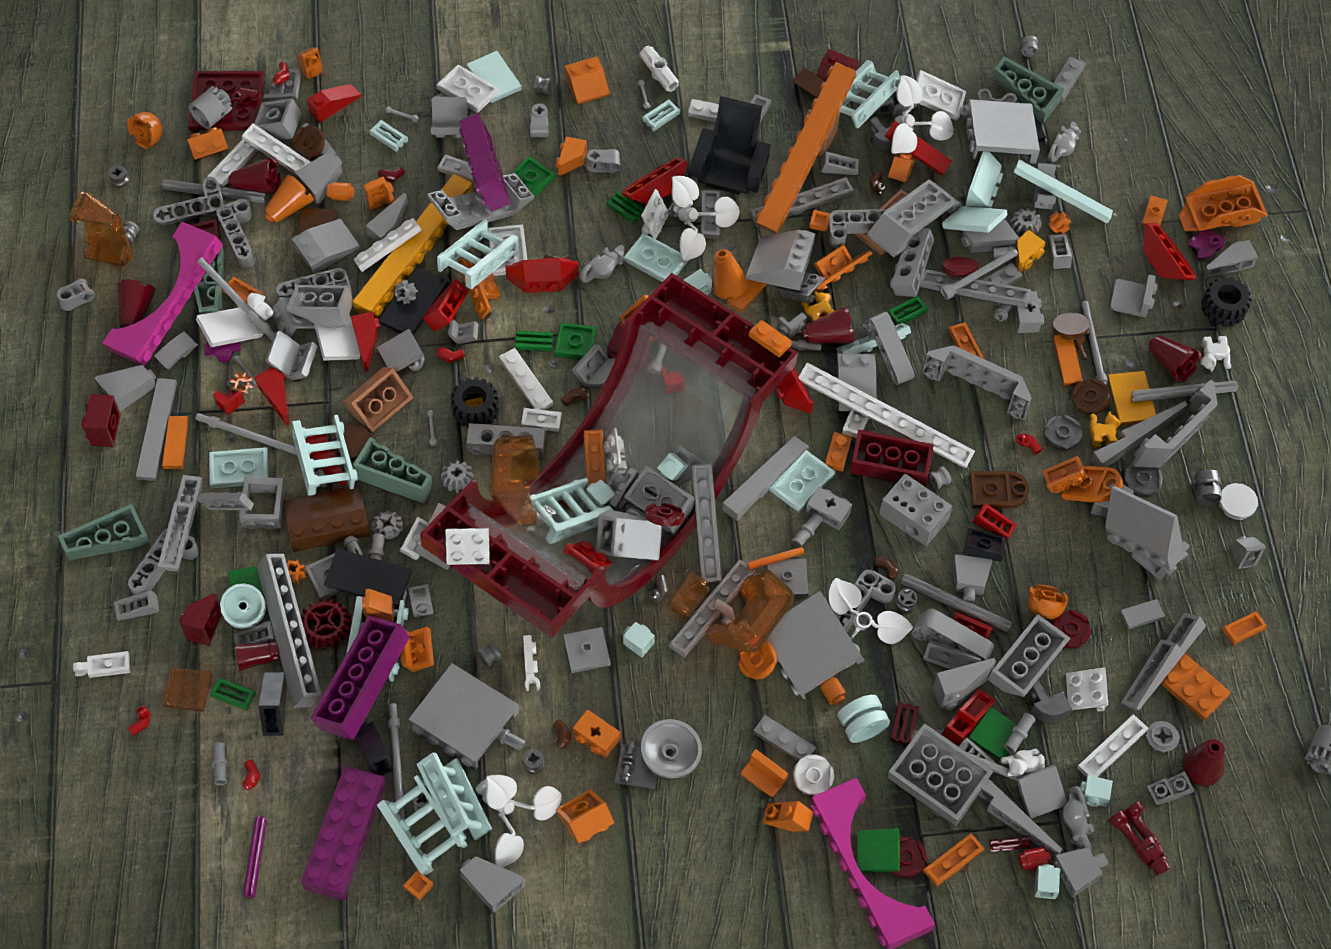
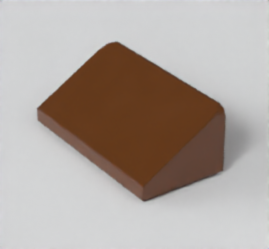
M806 68L793 80L794 83L817 98L820 95L819 90L822 83H826V81Z

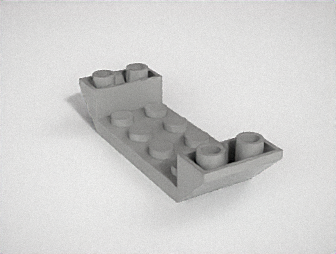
M515 173L503 175L511 204L493 212L490 211L488 206H484L481 199L482 195L481 193L478 194L477 191L448 198L443 190L427 194L432 204L455 230L478 225L484 219L487 222L514 216L534 199L533 194Z
M927 180L883 212L868 232L867 237L891 256L895 257L906 248L910 237L945 211L950 214L954 213L963 203L935 182Z
M954 345L928 351L923 375L940 381L945 371L953 376L961 377L971 384L982 387L986 391L996 393L1004 399L1011 400L1007 413L1011 414L1014 418L1025 420L1032 398L1022 376Z
M1210 380L1206 385L1202 383L1195 392L1197 393L1189 400L1191 404L1187 408L1192 415L1187 419L1184 426L1181 425L1176 430L1173 437L1170 436L1164 442L1155 434L1151 439L1146 438L1141 443L1140 448L1133 455L1136 457L1132 463L1133 466L1161 468L1205 424L1218 405L1214 381Z

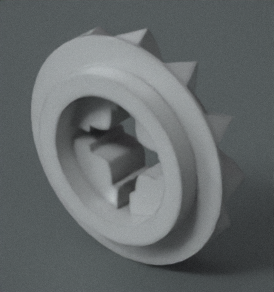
M389 510L383 513L379 512V515L374 517L371 523L373 533L382 534L385 536V539L395 538L403 528L401 517L396 512L393 513ZM388 521H390L391 526L387 525L386 527H384L383 522L387 523Z
M1154 722L1147 730L1146 738L1148 745H1151L1155 751L1159 750L1162 753L1172 751L1178 745V731L1168 722ZM1161 730L1163 736L1167 737L1164 743H1162L1161 738H1157L1160 735Z

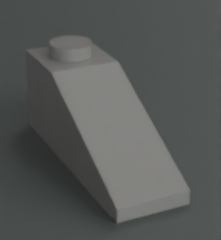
M403 193L366 225L368 237L377 242L386 237L389 232L400 227L408 207L407 194Z
M1250 240L1237 241L1206 266L1202 276L1203 279L1253 268L1258 256Z

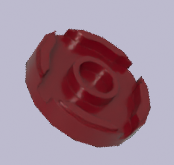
M965 257L948 258L944 260L942 265L943 272L951 277L962 275V278L979 269V264L975 260Z
M653 503L645 509V518L656 525L671 527L678 526L684 521L685 514L684 512L682 513V509L672 504L661 503V506H656Z
M1074 610L1063 612L1052 622L1053 626L1070 637V640L1064 646L1066 648L1076 649L1083 646L1091 634L1090 622L1087 617Z
M900 837V871L890 872L896 877L903 879L919 875L925 868L927 860L926 850L923 845L911 837Z

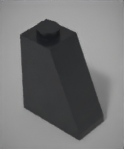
M285 672L264 673L259 700L263 736L284 735L287 688Z
M363 723L355 737L371 773L383 776L392 772L393 767L390 755L374 723Z

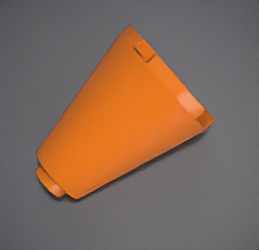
M288 174L264 209L266 213L264 216L269 222L272 223L274 221L278 223L312 203L314 198L310 193L306 195V188L296 178Z
M726 249L719 250L714 254L713 292L721 299H727L726 297L737 298L747 290L748 279H746L745 273L732 253Z

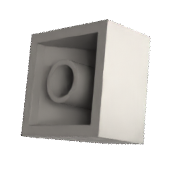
M292 98L262 102L254 124L277 140L293 139L302 112Z

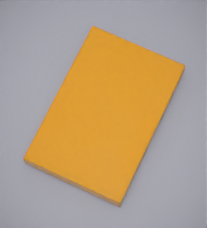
M1145 371L1108 374L1107 379L1117 419L1121 421V425L1138 424L1156 415L1152 400L1134 402L1131 399L1132 391L1149 389Z

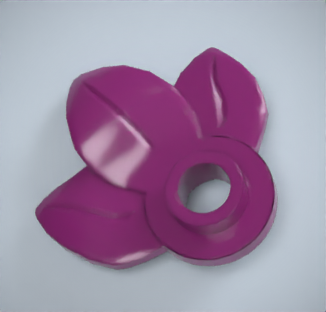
M1210 230L1198 231V236L1192 237L1187 243L1188 246L1199 249L1197 259H1206L1213 256L1225 244L1222 236L1215 235Z
M207 342L204 347V354L206 357L216 355L220 362L226 363L231 359L232 352L241 350V342L211 347Z

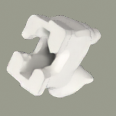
M258 293L249 294L247 305L263 321H266L273 315V310L264 302L265 296Z
M1219 336V342L1215 344L1212 343L1211 337H1203L1201 346L1204 348V357L1201 359L1200 364L1209 369L1211 373L1216 366V360H1224V367L1226 369L1231 368L1230 348L1227 345L1226 336Z
M1037 749L1022 750L1016 752L1015 755L1001 758L1002 764H1009L1008 776H1021L1024 773H1033L1045 768V758L1042 754H1039Z

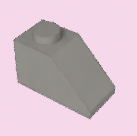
M1243 536L1237 538L1230 548L1237 569L1256 566L1266 549L1265 545L1255 537L1247 538Z

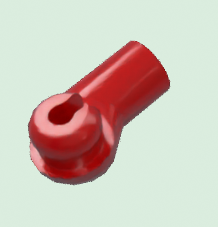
M286 62L279 63L280 71L273 77V82L276 85L284 83L290 77Z
M440 347L437 350V356L448 363L465 357L462 349L452 352L447 348Z
M1018 434L1016 436L1017 444L1030 447L1035 455L1042 451L1041 446L1032 435Z
M140 706L137 709V722L128 727L132 736L149 725L151 713L146 706Z
M252 759L244 763L248 774L242 782V786L246 790L254 788L261 777Z

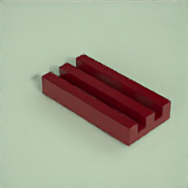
M899 702L890 741L906 745L910 744L919 706L915 705L913 707L911 704L907 703L905 705L903 702ZM903 709L906 710L899 738L896 737V733L901 716V711ZM911 711L914 713L912 717L908 739H904L908 717Z

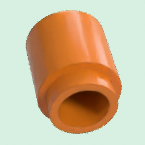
M333 182L327 186V197L332 200L350 201L354 197V187L350 183Z
M833 676L820 684V690L830 705L835 704L838 706L846 700L847 692L836 677Z

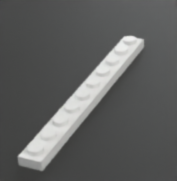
M806 363L799 376L802 383L910 440L934 444L933 452L965 469L975 452L971 448L809 363Z

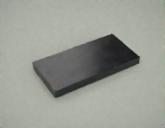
M417 266L407 279L408 284L414 283L416 290H418L415 295L416 300H410V303L404 304L403 300L397 301L398 298L395 296L379 319L380 325L400 334L410 329L413 335L423 322V317L429 307L448 285V280Z
M337 548L324 586L365 597V589H372L392 596L393 605L399 607L412 569Z

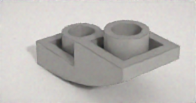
M184 331L167 343L154 356L169 370L181 357L185 358L198 344Z
M1185 772L1169 779L1164 778L1147 786L1156 806L1194 792V788Z

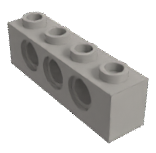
M923 228L910 237L906 248L900 252L899 262L895 265L894 277L890 281V286L893 288L895 296H917L934 242L930 228Z
M469 423L466 443L467 451L475 455L491 454L493 456L509 455L511 457L543 458L546 439L545 428Z

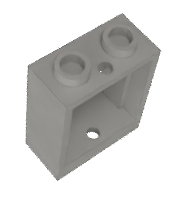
M244 478L243 493L248 496V499L250 493L276 494L274 515L247 514L248 510H240L239 519L242 527L248 529L256 527L266 529L281 528L286 491L283 478Z

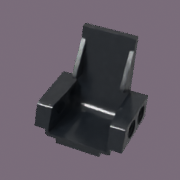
M721 96L714 130L702 129L691 160L689 176L698 178V182L706 184V187L738 195L740 193L748 194L749 191L758 193L771 149V144L757 141L762 106Z

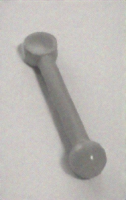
M639 80L638 85L641 87L644 99L643 106L645 109H649L650 104L647 101L644 89L645 82Z
M389 106L385 108L386 113L391 112L406 118H410L413 122H417L419 120V117L417 115L412 116L406 113H402L391 109V107Z
M234 356V362H237L246 371L248 376H252L251 383L256 385L255 376L241 362L240 356Z
M429 410L427 412L431 436L429 444L430 446H436L437 441L434 438L433 427L434 412Z

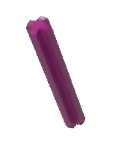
M257 816L254 821L243 890L245 898H254L256 893L267 823L265 817Z

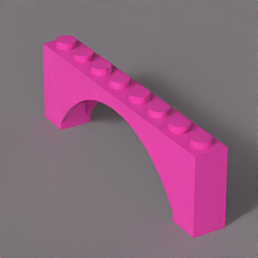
M181 222L172 236L178 243L181 263L179 276L171 294L156 311L143 320L127 327L112 328L102 343L111 352L139 365L145 366L151 359L155 349L161 343L166 332L171 328L172 323L191 297L196 286L200 283L206 271L197 261L203 257L211 266L212 261L223 246L215 235L184 222Z
M856 777L813 796L810 810L814 812L813 816H817L819 819L820 830L823 835H827L831 851L837 854L841 870L843 872L846 871L849 877L847 880L850 888L856 890L860 907L862 909L865 908L870 926L872 928L875 927L878 933V942L882 947L885 946L886 949H894L933 931L935 923L926 906H910L887 897L871 885L858 868L851 849L850 830L854 814L859 805L864 803L866 794Z

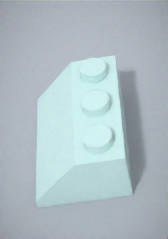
M983 151L969 189L966 206L992 208L994 200H991L992 196L996 197L998 191L996 184L1001 183L1003 173H1000L1002 165L990 152Z

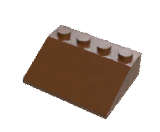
M355 485L354 489L345 487L316 493L315 495L284 500L288 532L293 552L344 542V539L349 536H355L358 539L370 536L360 485Z

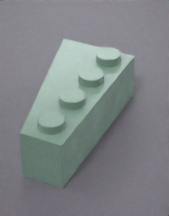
M1005 56L995 67L993 80L1007 93L1015 94L1018 103L1032 104L1036 119L1044 124L1061 101L1064 88Z
M221 247L220 252L212 261L211 267L224 279L225 254L223 247ZM205 272L200 283L194 289L200 315L222 311V288Z
M372 437L368 439L353 464V469H356L357 480L424 504L432 491L431 475L414 464L407 463L400 455L396 456L386 446L377 444L376 440Z
M132 504L58 536L69 561L150 545L147 534Z

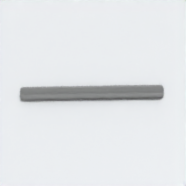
M167 179L162 181L163 190L205 195L202 184ZM206 185V188L208 190H213L216 187L212 185ZM220 187L223 198L245 199L258 203H265L267 199L266 193Z
M1237 381L1214 382L1216 393L1236 392L1238 389ZM1201 384L1134 390L1131 393V399L1136 402L1193 396L1197 393L1195 391Z
M905 574L901 580L902 585L1002 631L1008 632L1012 625V622L911 575Z

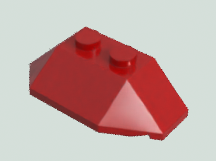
M675 157L672 161L666 162L627 186L621 192L622 196L648 204L655 189H657L661 198L671 195L672 177L684 175L687 161Z
M1147 223L1144 231L1143 252L1147 256V260L1156 269L1157 275L1168 279L1195 280L1196 276L1193 269L1171 238L1161 229V226L1158 223Z
M564 258L522 260L505 266L506 279L525 293L562 291L579 275L578 261Z
M793 368L776 387V396L786 406L806 413H812L814 402L804 384L800 381L796 369Z

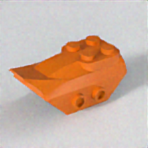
M1241 175L1205 182L1185 197V205L1178 214L1184 231H1202L1229 225L1241 227L1257 223L1261 218L1268 216L1254 182Z

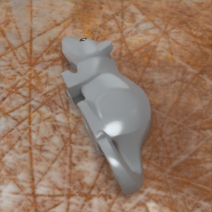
M1071 122L1068 129L1062 126L1048 154L1047 159L1049 162H1055L1060 156H1068L1073 153L1075 140L1079 139L1078 134L1081 133L1075 122Z
M619 245L613 252H609V249L606 247L602 252V256L597 255L583 268L579 275L580 280L587 283L594 278L604 279L609 277L617 264H623L624 246Z
M1075 786L1069 792V801L1063 808L1062 818L1071 830L1073 838L1070 842L1079 849L1088 848L1091 851V844L1087 834L1092 835L1091 832H1094L1092 824H1087V818L1090 817L1081 788ZM1076 793H1077V795H1078L1080 801H1078V800L1076 799V797H1075V796H1076Z

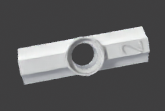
M644 47L639 55L652 72V77L658 80L666 91H674L679 86V81L667 67V61L660 57L653 47Z

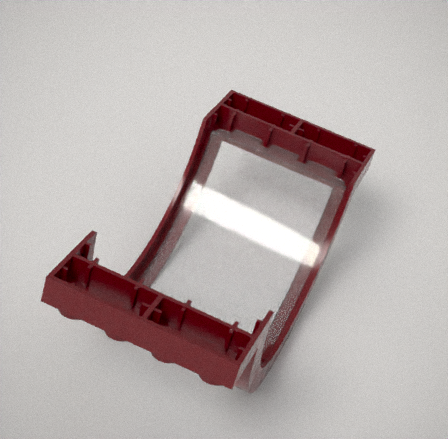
M671 273L625 321L616 359L601 392L578 429L553 460L522 488L500 499L488 500L483 498L479 492L477 481L471 480L420 533L421 546L447 564L446 529L489 528V564H458L449 566L546 635L553 638L586 600L600 608H607L624 601L641 589L665 566L697 527L695 508L675 537L662 529L659 560L606 555L607 559L613 562L610 569L605 571V569L600 567L594 574H591L587 567L572 556L564 554L563 549L568 543L575 544L580 541H586L596 550L598 527L549 544L545 539L549 533L548 525L535 510L526 513L522 510L529 496L552 490L558 483L566 485L574 480L586 478V473L584 472L586 466L584 431L603 430V441L605 442L613 429L617 428V436H620L624 442L625 454L623 456L626 457L627 465L626 474L622 476L628 478L630 477L628 470L631 467L638 471V477L646 466L659 474L661 471L658 469V466L667 455L674 453L679 446H682L705 464H712L716 500L745 449L759 416L762 403L796 366L798 352L789 348L780 357L776 356L749 337V331L755 326L754 324ZM604 451L606 484H608L611 477L610 471H607L606 467L608 455ZM693 478L678 486L695 499ZM578 495L572 496L584 513L591 512ZM550 505L543 506L555 523L563 522ZM627 505L625 509H620L619 512L626 513V510L630 509L631 507ZM563 508L570 518L577 517L571 508L569 510Z

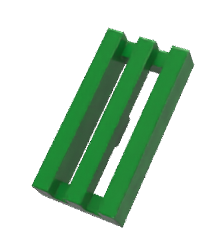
M618 190L615 192V196H611V200L608 199L606 201V205L633 224L641 217L645 208L630 198L622 196Z
M916 296L888 310L887 313L896 326L901 323L905 324L925 314L928 308L920 297ZM906 309L905 311L899 313L898 315H895L896 313H898V312H900V311Z
M516 330L514 346L516 350L552 351L553 332Z
M219 677L210 696L248 711L249 704L252 703L253 697L256 696V691ZM220 685H224L239 692L245 693L248 695V697L220 687ZM217 691L220 692V693L226 694V695H228V696H231V697H233V698H236V699H238V700L244 701L245 703H242V702L237 701V700H235V699H232V698H229V697L224 696V695H222V694H219V693H217Z

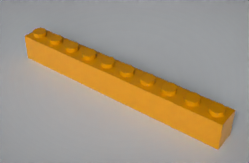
M453 174L441 189L448 198L474 192L472 182L456 174ZM432 202L416 221L421 231L390 253L352 301L354 312L363 314L373 311L374 318L379 316L386 303L392 300L393 292L396 290L395 285L400 284L410 276L416 265L422 262L427 251L433 248L437 238L443 235L445 228L450 224Z

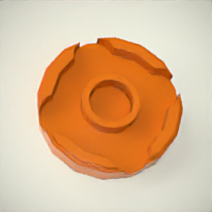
M754 639L744 645L739 654L741 655L740 660H738L741 672L745 676L757 680L770 675L775 667L777 658L776 651L769 642Z

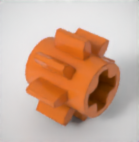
M1056 211L1050 216L1051 222L1048 224L1056 234L1058 232L1064 234L1070 229L1069 223H1071V220L1064 212L1058 214Z
M246 371L243 374L235 372V379L230 378V382L235 383L231 386V390L236 389L248 394V388H253V384L249 383L253 379L252 376L247 377ZM241 380L242 382H245V385L242 386L241 384H239L238 381Z
M298 559L296 561L288 560L287 567L291 582L299 584L302 578H306L304 573L306 570L305 565H300Z

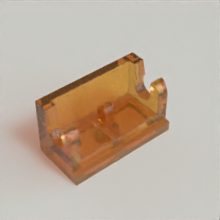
M691 571L672 599L671 611L689 620L709 592L710 588L706 586L708 582Z

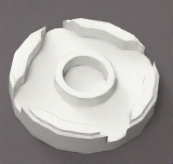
M1234 483L1227 485L1222 490V499L1219 502L1220 509L1222 508L1226 516L1235 520H1244L1255 513L1258 506V498L1250 487Z
M807 755L800 759L794 767L793 782L797 789L805 795L816 796L827 791L833 784L834 770L828 760L822 756Z

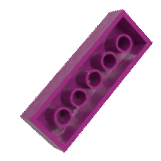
M477 113L460 120L461 128L459 132L463 138L462 143L465 149H467L465 153L468 160H470L468 164L472 171L471 175L475 182L474 186L477 193H481L484 206H488L490 211L493 212L510 205L511 201L492 137L480 114Z
M368 615L310 718L321 731L350 740L355 738L410 638L401 624Z
M344 766L301 879L305 890L344 901L378 809L377 804L380 803L386 787L384 776Z

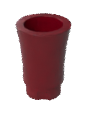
M276 641L235 644L239 672L279 660Z

